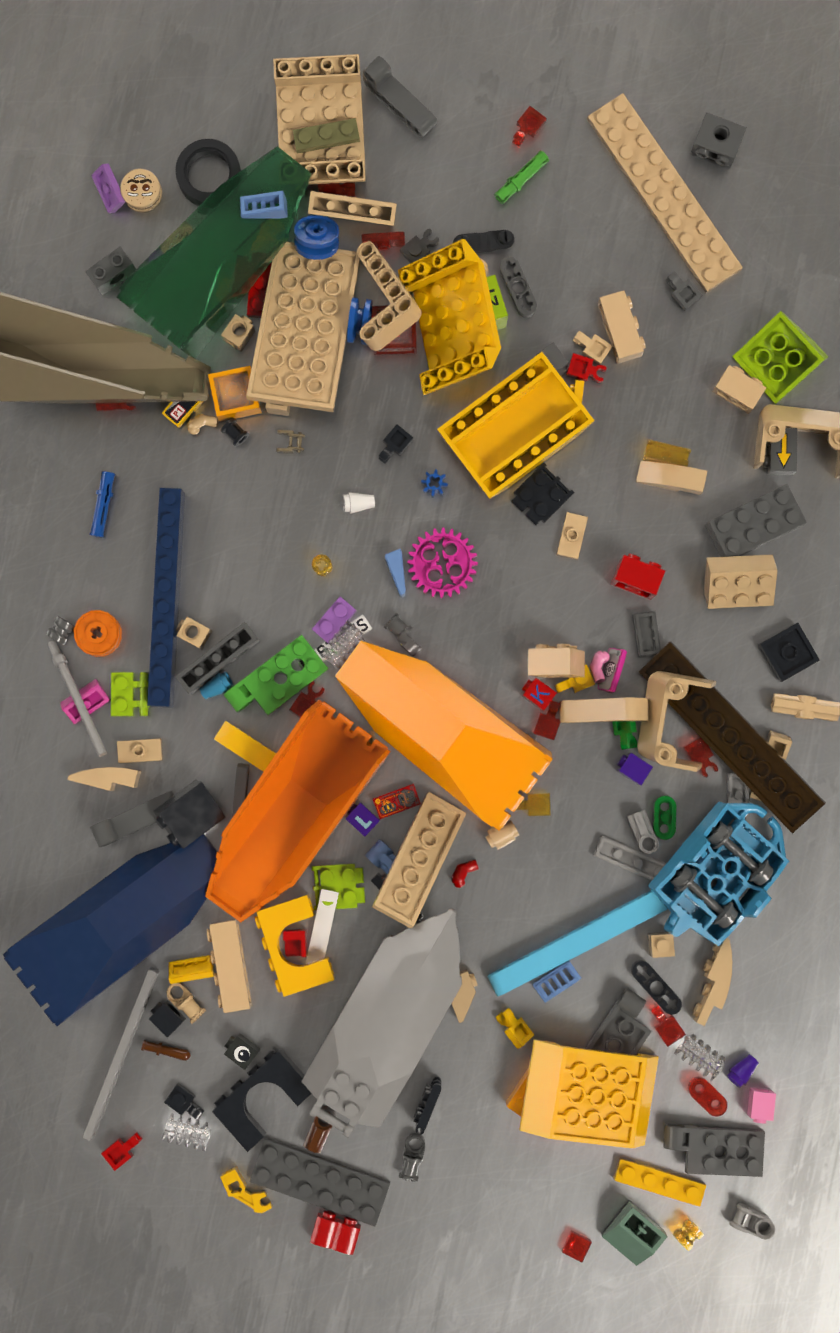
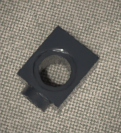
M168 1000L164 1004L159 1002L150 1011L153 1015L149 1020L167 1038L186 1020Z

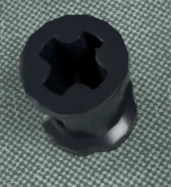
M232 418L225 423L220 431L226 433L234 441L233 445L237 447L247 439L249 432L244 431L236 423L237 420Z

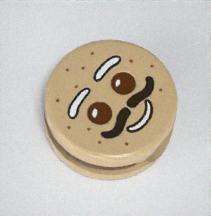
M135 169L124 176L120 191L130 209L145 213L159 205L162 199V188L157 177L151 171Z

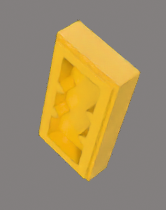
M210 955L168 962L170 984L214 977V964L211 962Z

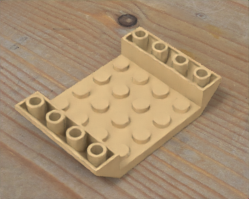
M359 54L273 59L279 142V186L365 182ZM356 118L360 142L297 154L293 130Z

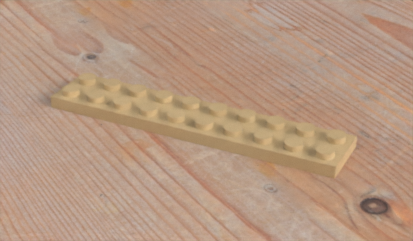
M624 93L587 117L588 122L705 293L741 271L742 265Z

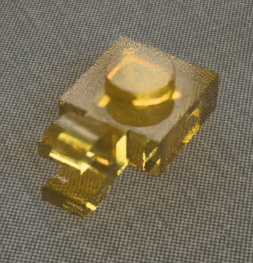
M550 793L528 794V801H522L516 810H528V816L551 815Z

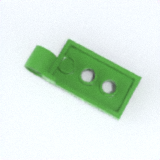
M301 635L224 694V697L237 713L255 699L267 716H269L324 674L328 667ZM294 660H301L303 662L304 668L301 671H295L292 668L291 664ZM277 673L286 675L287 681L284 684H277L275 682L274 676Z

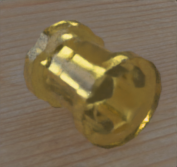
M317 555L312 561V568L318 576H327L332 571L331 560L326 555ZM321 561H324L328 566L324 567L321 571L317 564H321Z

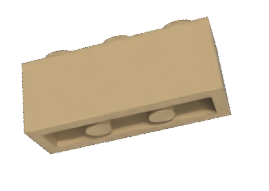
M623 290L600 297L598 307L610 344L612 345L616 363L619 364L641 357L646 346L643 337H639L637 331L639 323L637 317L632 315L631 309L633 306L630 296H626Z

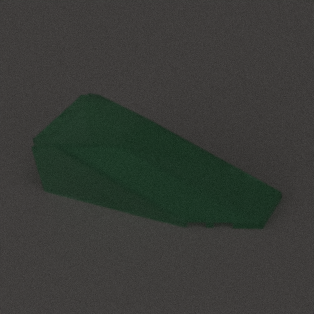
M278 146L221 184L125 280L119 288L121 292L117 298L130 309L133 308V311L147 323L155 317L150 325L163 336H166L171 330L172 332L167 339L179 349L181 348L183 352L196 359L288 241L293 221L296 220L301 199L304 198L312 174ZM276 191L284 192L287 200L288 218L245 219L241 217L240 197ZM248 203V211L252 210V203ZM257 203L258 209H261V203Z

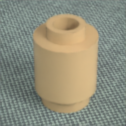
M510 820L506 822L500 831L495 827L487 831L489 835L485 838L491 848L496 847L499 850L515 841V837L519 836V833Z

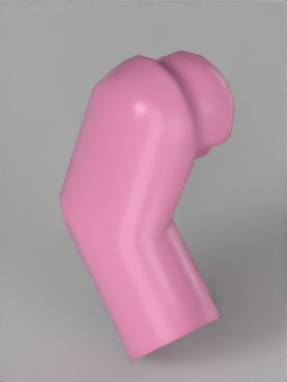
M606 651L596 652L590 664V670L596 684L606 680L602 671L603 663H607L610 659L609 653Z

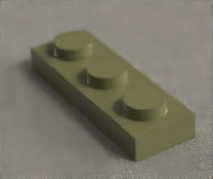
M356 118L293 130L297 154L360 142Z

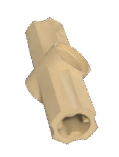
M774 693L771 700V712L794 715V717L814 720L816 718L838 721L840 703L818 700L812 696H790Z

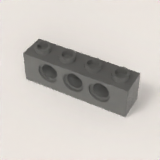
M244 622L175 677L187 693L192 695L260 640Z

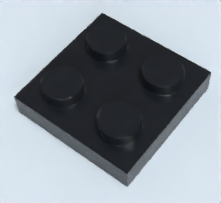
M799 623L790 626L759 644L780 682L820 661Z

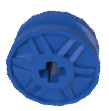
M309 215L301 218L295 224L294 246L298 254L308 259L322 260L331 257L337 252L339 248V226L334 220L326 216Z
M352 297L348 319L347 343H354L356 334H360L361 328L372 319L373 300L366 299L364 308H360L359 298ZM361 339V344L367 345V344Z

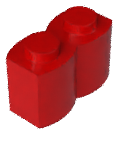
M324 1210L323 1213L318 1212L310 1243L353 1255L361 1225L357 1223V1220L349 1217L344 1219L337 1218L336 1214L331 1211Z

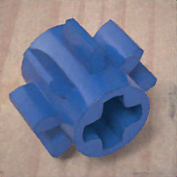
M436 469L434 474L431 475L426 472L427 480H421V484L426 485L423 492L427 493L429 491L432 498L438 492L440 495H443L442 487H448V484L442 481L446 475H438ZM430 480H433L434 482L439 481L438 487H430Z

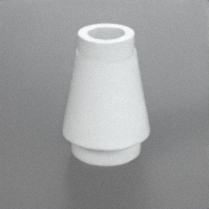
M351 492L343 495L344 512L352 514L375 508L374 495Z

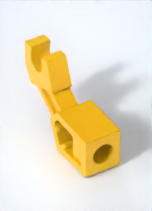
M237 1166L221 1174L220 1178L228 1197L238 1199L254 1209L256 1213H264L273 1207L271 1202L268 1204L261 1203V1198L267 1196L266 1191L250 1193L245 1190L247 1183ZM235 1181H238L240 1184L239 1187L242 1188V1190H233V1187H231L230 1184H232Z

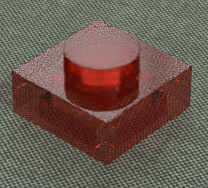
M571 1230L561 1251L582 1263L592 1241Z

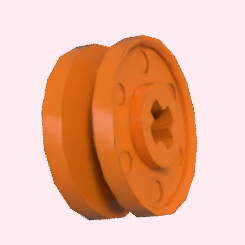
M91 610L77 620L74 627V639L77 646L85 653L94 657H106L114 653L120 646L122 628L119 622L109 613L102 610ZM95 630H100L102 633L100 638L98 636L96 638Z

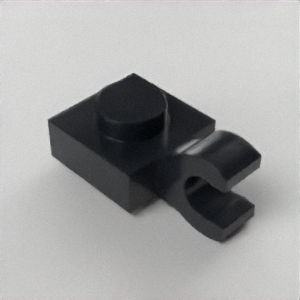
M396 424L383 440V443L387 446L379 454L378 459L386 464L394 452L400 456L413 441L414 437Z
M179 1083L176 1084L164 1101L165 1104L181 1116L187 1111L196 1120L205 1111L192 1102L196 1096Z

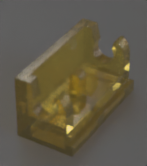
M647 439L642 461L688 467V457L691 449Z

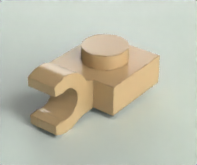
M578 331L573 339L574 343L585 348L582 354L594 359L593 361L598 365L603 362L612 348L611 344L596 334L590 339L584 333Z

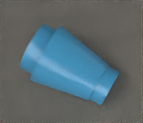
M219 672L200 688V692L205 699L226 693L234 684L227 672Z

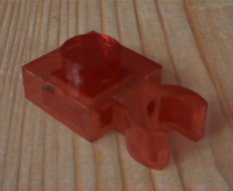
M314 681L308 685L307 695L301 691L289 709L290 712L299 718L317 702L315 698L320 697L324 693L325 688L323 687L318 693L312 690L315 684Z
M701 737L683 747L690 761L702 763L700 772L703 777H708L706 773L708 766H711L714 772L718 771L717 765L709 760L714 754Z

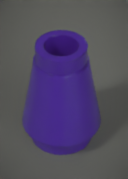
M749 1054L729 1069L728 1079L738 1088H741L742 1085L746 1086L759 1062Z

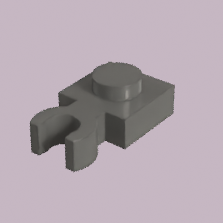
M427 229L424 232L421 240L415 236L400 249V252L410 263L429 255L430 250L428 247H434L438 244V237L434 240L427 238L432 233L431 229Z

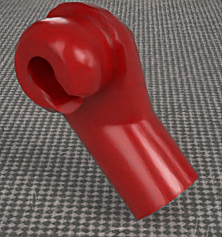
M476 859L456 866L451 876L455 887H463L467 874L479 870Z

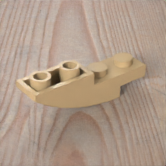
M728 938L720 946L713 945V956L711 959H707L703 967V971H705L704 976L711 979L710 984H705L702 991L704 997L701 1003L696 1004L692 1014L695 1016L693 1020L705 1026L714 1006L723 1009L730 988L732 949L730 939Z

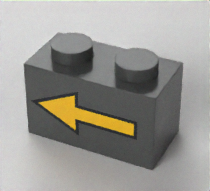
M786 428L785 435L779 442H766L767 455H765L763 467L766 468V474L793 475L797 471V428Z

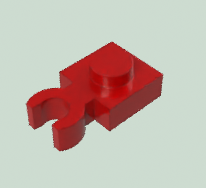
M573 353L566 375L585 382L590 376L595 382L602 383L604 378L597 376V371L605 372L607 367L604 365L592 366L594 359Z

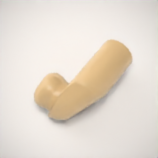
M199 414L189 420L187 424L188 432L196 435L200 431L199 428L204 425L217 428L219 420L216 416Z

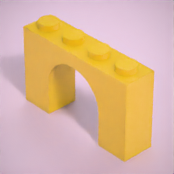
M309 894L257 911L258 916H255V922L258 929L262 928L264 937L261 938L265 950H269L271 956L268 959L269 966L272 972H276L278 978L275 980L276 988L279 993H283V997L335 980L336 977L329 957L309 964L299 965L288 961L280 950L279 940L285 927L315 916Z

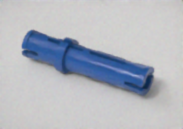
M101 471L99 490H96L97 501L90 532L91 536L104 538L110 498H113L114 494L112 493L115 473Z

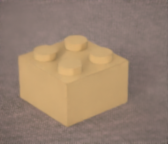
M537 644L536 649H528V675L540 678L585 677V651L578 650L577 646H570V644H557V648L547 644Z

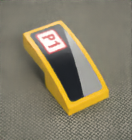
M204 401L171 402L162 414L180 428L192 412H196Z

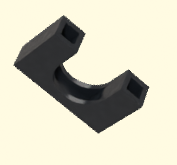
M281 1048L277 1051L272 1049L264 1057L265 1062L260 1067L256 1064L247 1072L249 1077L242 1082L239 1079L230 1088L232 1092L227 1097L223 1094L214 1102L216 1107L212 1111L213 1114L247 1152L263 1139L266 1134L265 1130L251 1116L247 1109V1093L253 1086L263 1082L276 1084L290 1097L297 1107L312 1094L301 1082L305 1075Z

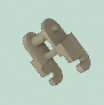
M291 430L277 431V434L289 435V446L287 448H276V452L293 453V451H297V453H300V451H304L301 444L302 438L305 435L302 432L294 434V431ZM293 438H297V447H292Z

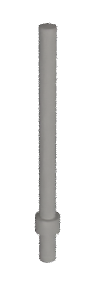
M55 640L49 641L48 646L53 655L54 665L61 672L98 756L102 757L107 754V751L68 669V661L65 655L61 653Z

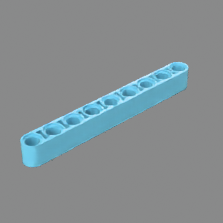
M651 890L492 972L487 978L496 996H501L664 912L668 908Z

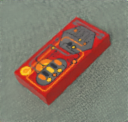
M414 784L373 798L380 819L421 805Z

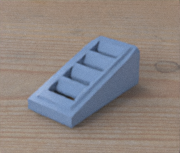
M283 191L240 197L242 218H288L287 200ZM248 204H252V210L248 211ZM257 204H261V209L257 208Z
M401 549L385 554V560L399 596L404 597L406 588Z
M567 961L552 969L532 985L546 1003L579 981L581 977L571 962ZM566 968L572 978L568 979L562 970ZM559 973L565 983L561 984L555 975ZM552 978L558 988L554 990L548 979ZM545 983L551 993L547 995L541 984Z

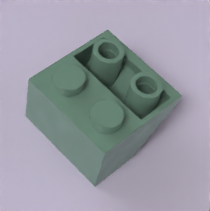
M631 1201L626 1204L601 1235L636 1266L652 1256L668 1237L663 1228Z

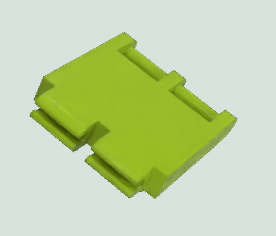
M355 863L311 866V871H314L315 885L312 886L313 891H315L316 902L314 910L318 908L319 890L321 889L339 893L335 909L358 908V903H365L364 887H357L356 885L357 883H364L363 867L355 868ZM318 870H320L321 885H319ZM322 901L327 906L333 904V902Z

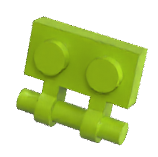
M111 672V716H134V708H140V716H148V708L150 707L147 706L149 672H140V681H134L133 672ZM134 688H140V701H134Z

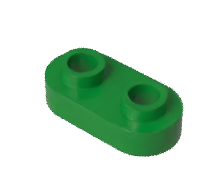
M669 796L658 797L653 805V831L655 836L662 840L671 839L676 832L677 806L674 799ZM664 802L668 804L666 811L661 809V804ZM665 824L668 830L662 833L660 827Z

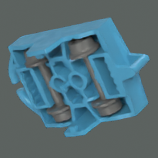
M718 801L650 882L648 887L671 912L664 925L666 932L678 937L691 928L710 942L720 946L745 917L756 918L772 898L767 893V890L779 877L785 866L789 863V860L786 858L781 826L773 816L767 820V824L770 825L773 831V836L769 841L745 820L746 815L749 813H755L763 818L767 814L764 808L752 803H722ZM731 861L730 869L725 871L726 863ZM716 878L717 884L711 888V881ZM749 887L750 889L746 892V894H745V895L741 898V900L739 901L738 898H739V897L743 894V892Z

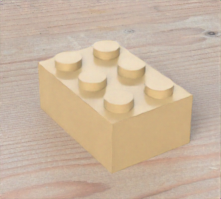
M773 555L707 558L704 596L708 609L774 606L777 567Z

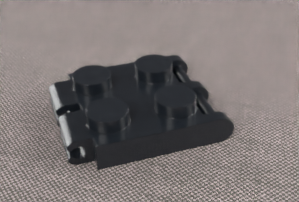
M542 463L514 491L513 494L516 497L511 501L521 512L528 507L530 510L525 516L535 525L540 521L545 523L575 493L560 481L561 478L559 476L555 477L546 468L547 465L545 463Z
M434 1077L431 1085L426 1084L422 1094L423 1105L418 1104L414 1114L413 1122H416L415 1131L418 1133L420 1128L421 1135L428 1125L441 1092L440 1077Z

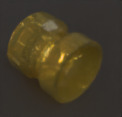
M687 1218L683 1222V1227L677 1229L673 1236L684 1248L690 1251L694 1246V1242L697 1239H701L704 1233L695 1223Z

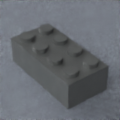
M785 484L708 521L705 527L720 557H732L746 554L802 527L807 522L788 484Z

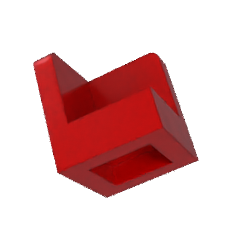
M307 929L284 930L285 956L307 957Z

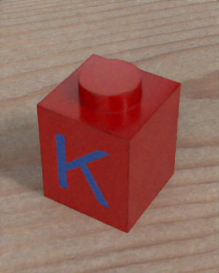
M537 678L533 681L529 679L521 689L525 692L522 697L542 711L547 708L557 692Z

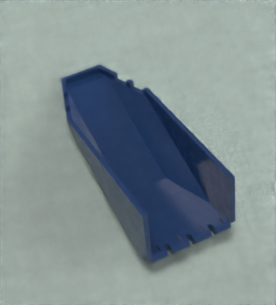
M203 834L184 849L177 845L174 847L171 843L135 855L2 954L5 957L4 960L13 971L21 967L22 970L16 974L26 989L32 985L36 987L30 994L40 1007L46 1003L49 1004L44 1013L52 1023L59 1026L191 924L193 918L207 899L205 895L211 873L214 871L218 851L206 835Z

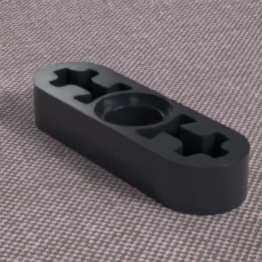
M644 960L634 962L631 967L633 977L667 1014H677L682 1008L680 998L649 963ZM639 965L641 967H644L646 965L647 968L645 969V972L650 977L652 973L655 975L654 977L650 978L646 984H644L643 981H646L647 979L642 974H639L638 976L636 974L638 972L637 966ZM659 981L662 983L663 988L660 993L655 994L651 992L650 985L652 982ZM667 990L670 993L666 994V996L672 1001L676 999L674 1003L675 1009L671 1007L667 1009L668 1003L663 998L661 1001L658 1000V998L665 995Z

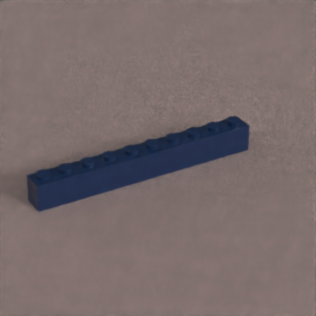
M180 488L159 489L147 704L150 707L173 708L177 650L176 628L178 626L185 504V492Z

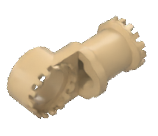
M182 982L171 984L166 992L168 999L178 1010H182L190 1018L191 1024L206 1011L205 1008H201L193 1000L194 996ZM174 986L181 987L183 996L174 998L171 995V989Z

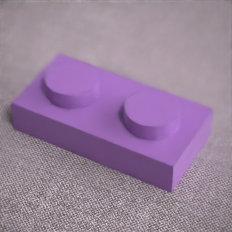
M102 164L91 176L107 212L115 213L125 203V200L121 195L120 187L110 165Z
M339 597L312 630L329 644L357 610L343 598Z

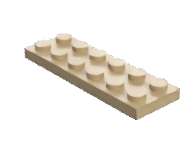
M430 792L425 795L372 905L374 909L409 928L414 927L466 815L464 811Z

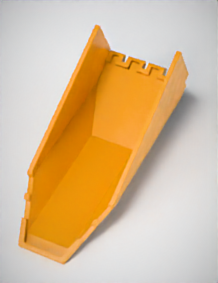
M361 640L335 675L375 733L481 820L499 831L511 817V814L505 811V809L508 808L514 812L525 798L519 793V790L528 794L538 781L532 775L533 771L541 776L553 760L550 750L427 661H422Z

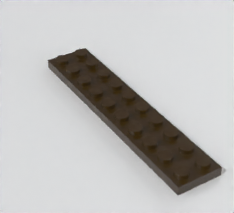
M671 641L639 671L647 681L650 675L657 671L707 679ZM689 684L688 693L684 698L680 700L668 699L669 705L792 834L826 804L715 686L706 688Z

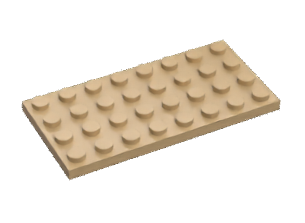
M276 240L246 394L247 400L334 412L347 339L350 305L355 294L360 266V258L356 251L338 249L329 258L313 260L298 254L293 242Z

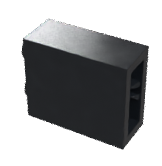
M198 780L190 783L153 811L157 816L154 818L161 829L165 828L169 833L167 838L174 847L177 845L182 849L226 818L204 784Z

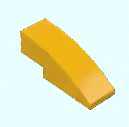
M226 720L213 738L263 772L276 755V752Z

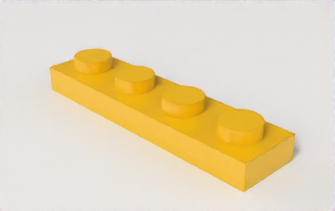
M621 1157L619 1158L614 1175V1181L698 1207L701 1206L706 1189V1184Z

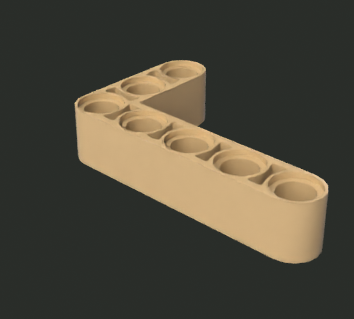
M365 241L358 246L357 255L391 303L360 330V338L370 349L379 351L417 322L421 317V309L381 252L371 241Z

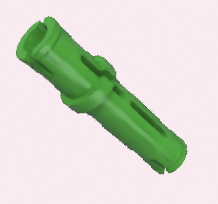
M540 150L519 172L507 179L504 186L494 193L495 198L501 204H504L513 194L518 193L522 189L521 187L549 162L548 156Z

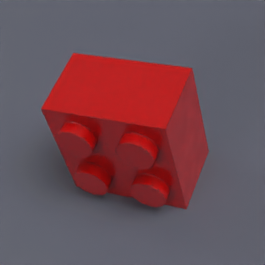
M630 553L628 556L623 555L619 560L610 585L649 600L653 599L657 595L666 570L661 569L662 566L658 563L649 561V564L640 561L641 558L637 555Z

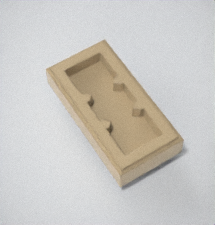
M569 512L566 513L556 555L578 560L588 517Z
M162 739L117 741L118 763L162 761Z

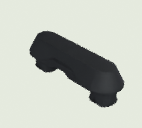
M496 230L484 233L460 234L454 238L453 243L465 239L475 253H484L510 248L515 238L509 230Z

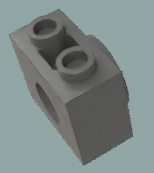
M706 112L691 152L700 158L715 160L719 165L732 166L747 127ZM715 135L723 136L724 140L716 139Z

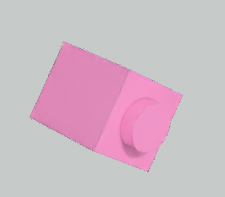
M750 1087L747 1115L753 1119V1122L766 1124L767 1120L773 1121L776 1093L772 1090Z

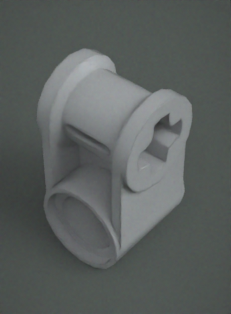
M737 1203L736 1207L738 1209L734 1219L730 1220V1226L764 1240L773 1237L775 1225L767 1215L755 1211L747 1205ZM760 1223H769L768 1229L766 1231H759L758 1226Z

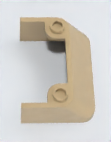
M772 404L765 406L761 410L753 469H758L764 463L766 442H779L784 437L786 428H797V431L828 435L830 447L838 450L835 478L840 479V413Z
M657 671L651 674L648 679L645 698H648L649 721H641L637 750L642 757L663 766L697 772L702 768V763L677 758L676 748L669 743L661 742L668 699L680 700L684 698L688 693L689 684L712 688L716 685V681Z

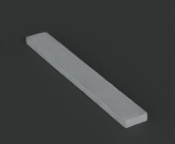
M153 967L148 969L82 1137L90 1141L96 1135L160 972L158 969Z

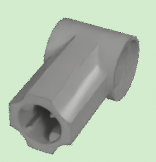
M643 810L627 816L639 850L644 854L656 852L659 847V841L654 834L646 811ZM645 838L653 840L654 847L652 850L648 851L643 848L642 842Z

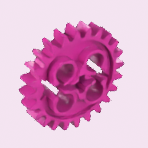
M443 527L441 533L438 534L434 528L433 535L430 536L426 531V539L418 537L420 544H412L416 551L408 553L413 557L412 560L407 561V564L413 565L408 570V573H415L411 580L419 581L416 586L417 588L425 587L424 594L431 590L432 597L437 592L440 594L441 599H443L444 593H447L452 598V591L459 595L460 587L467 589L466 581L473 582L469 575H476V571L472 567L478 566V562L472 561V559L477 557V553H470L474 546H466L469 539L461 540V532L454 536V531L451 529L449 534H446ZM444 538L443 548L453 545L457 549L454 555H447L442 550L443 560L449 562L446 563L447 575H449V570L453 566L460 567L462 573L459 576L451 575L450 580L456 584L455 586L447 583L441 589L442 578L436 582L428 578L429 573L432 571H437L443 576L441 565H437L439 563L438 551L433 560H426L423 554L427 550L434 551L435 546L429 541L438 543Z

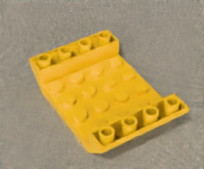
M461 239L398 269L399 279L408 291L413 292L415 302L421 309L419 324L429 370L419 374L423 395L430 394L492 369L501 350V344L484 263L465 239Z
M533 1040L519 1130L555 1140L624 1148L644 1146L659 1056L637 1053V1055L561 1046L550 1041Z

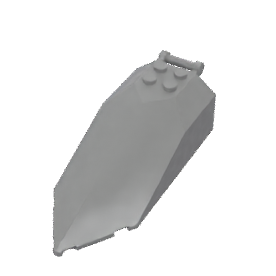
M449 908L443 914L434 915L416 923L413 928H405L399 934L384 938L301 1081L317 1099L309 1115L314 1118L317 1116L343 1132L342 1135L347 1138L351 1135L356 1124L380 1128L462 985L459 967L461 962L458 927L456 926L457 912L455 909ZM325 1104L350 1119L349 1123L347 1124L321 1108L322 1105Z

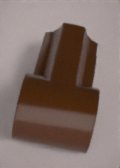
M328 1106L321 1107L323 1110L327 1111L328 1113L336 1117V1113L333 1109H331ZM316 1116L303 1146L311 1152L320 1154L332 1125L322 1122Z

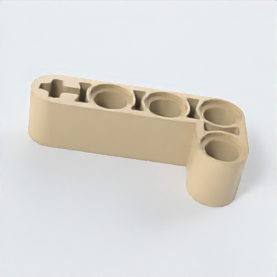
M629 697L559 701L560 723L649 721L648 698Z

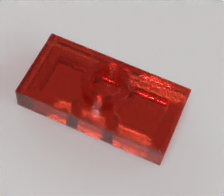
M403 231L361 235L362 243L371 241L378 250H389L390 247L405 245V233Z

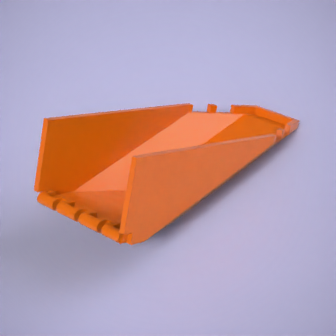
M318 700L304 712L222 832V840L219 851L216 854L217 859L214 871L211 873L205 897L240 923L296 884L391 752L386 745L377 739L370 744L369 740L372 735L361 727L357 726L352 731L351 728L354 722L343 714L339 713L336 718L333 717L336 709L325 701L322 703L321 700Z

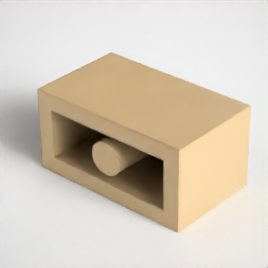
M729 365L712 392L749 414L766 387L763 386L759 379L755 377L750 378L745 375L741 368Z

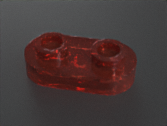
M695 1077L689 1082V1094L710 1115L718 1117L726 1112L728 1106L726 1099L705 1078ZM701 1084L703 1088L701 1091L697 1092L695 1090L696 1085ZM718 1100V1106L712 1107V1101Z

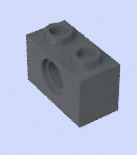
M118 247L85 272L103 296L137 270L123 249Z

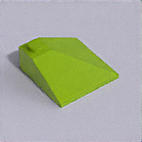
M782 311L732 356L751 378L755 377L763 383V386L766 387L764 392L775 404L828 358L816 342Z

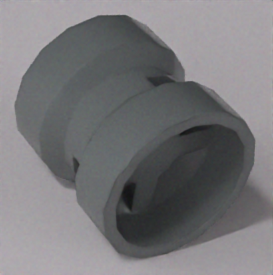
M57 616L54 620L56 626L49 628L46 635L65 645L68 641L67 633H73L75 626Z

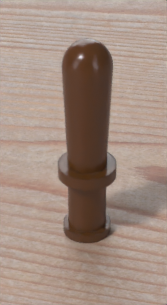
M144 1040L141 1051L155 1052L157 1056L162 1054L183 1061H187L191 1057V1053L188 1050L162 1045V1042L156 1044Z

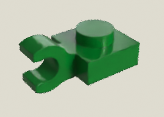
M612 721L614 735H620L621 749L637 748V740L632 735L633 732H637L635 721Z

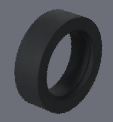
M201 139L189 144L181 152L176 162V179L184 196L197 206L204 208L223 206L231 201L240 189L242 172L238 158L227 144L219 140ZM206 155L218 156L229 166L227 182L220 189L213 192L197 190L191 185L188 177L190 167L194 161Z

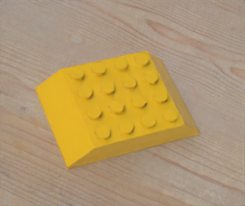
M541 352L440 426L437 431L487 497L491 499L507 490L573 441L595 420L544 353Z

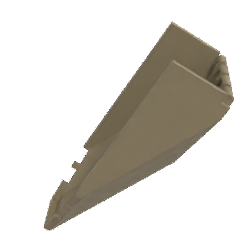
M0 292L1 402L76 404L206 401L209 391L208 374H210L211 367L189 355L187 359H184L173 353V347L170 345L164 348L152 342L153 336Z

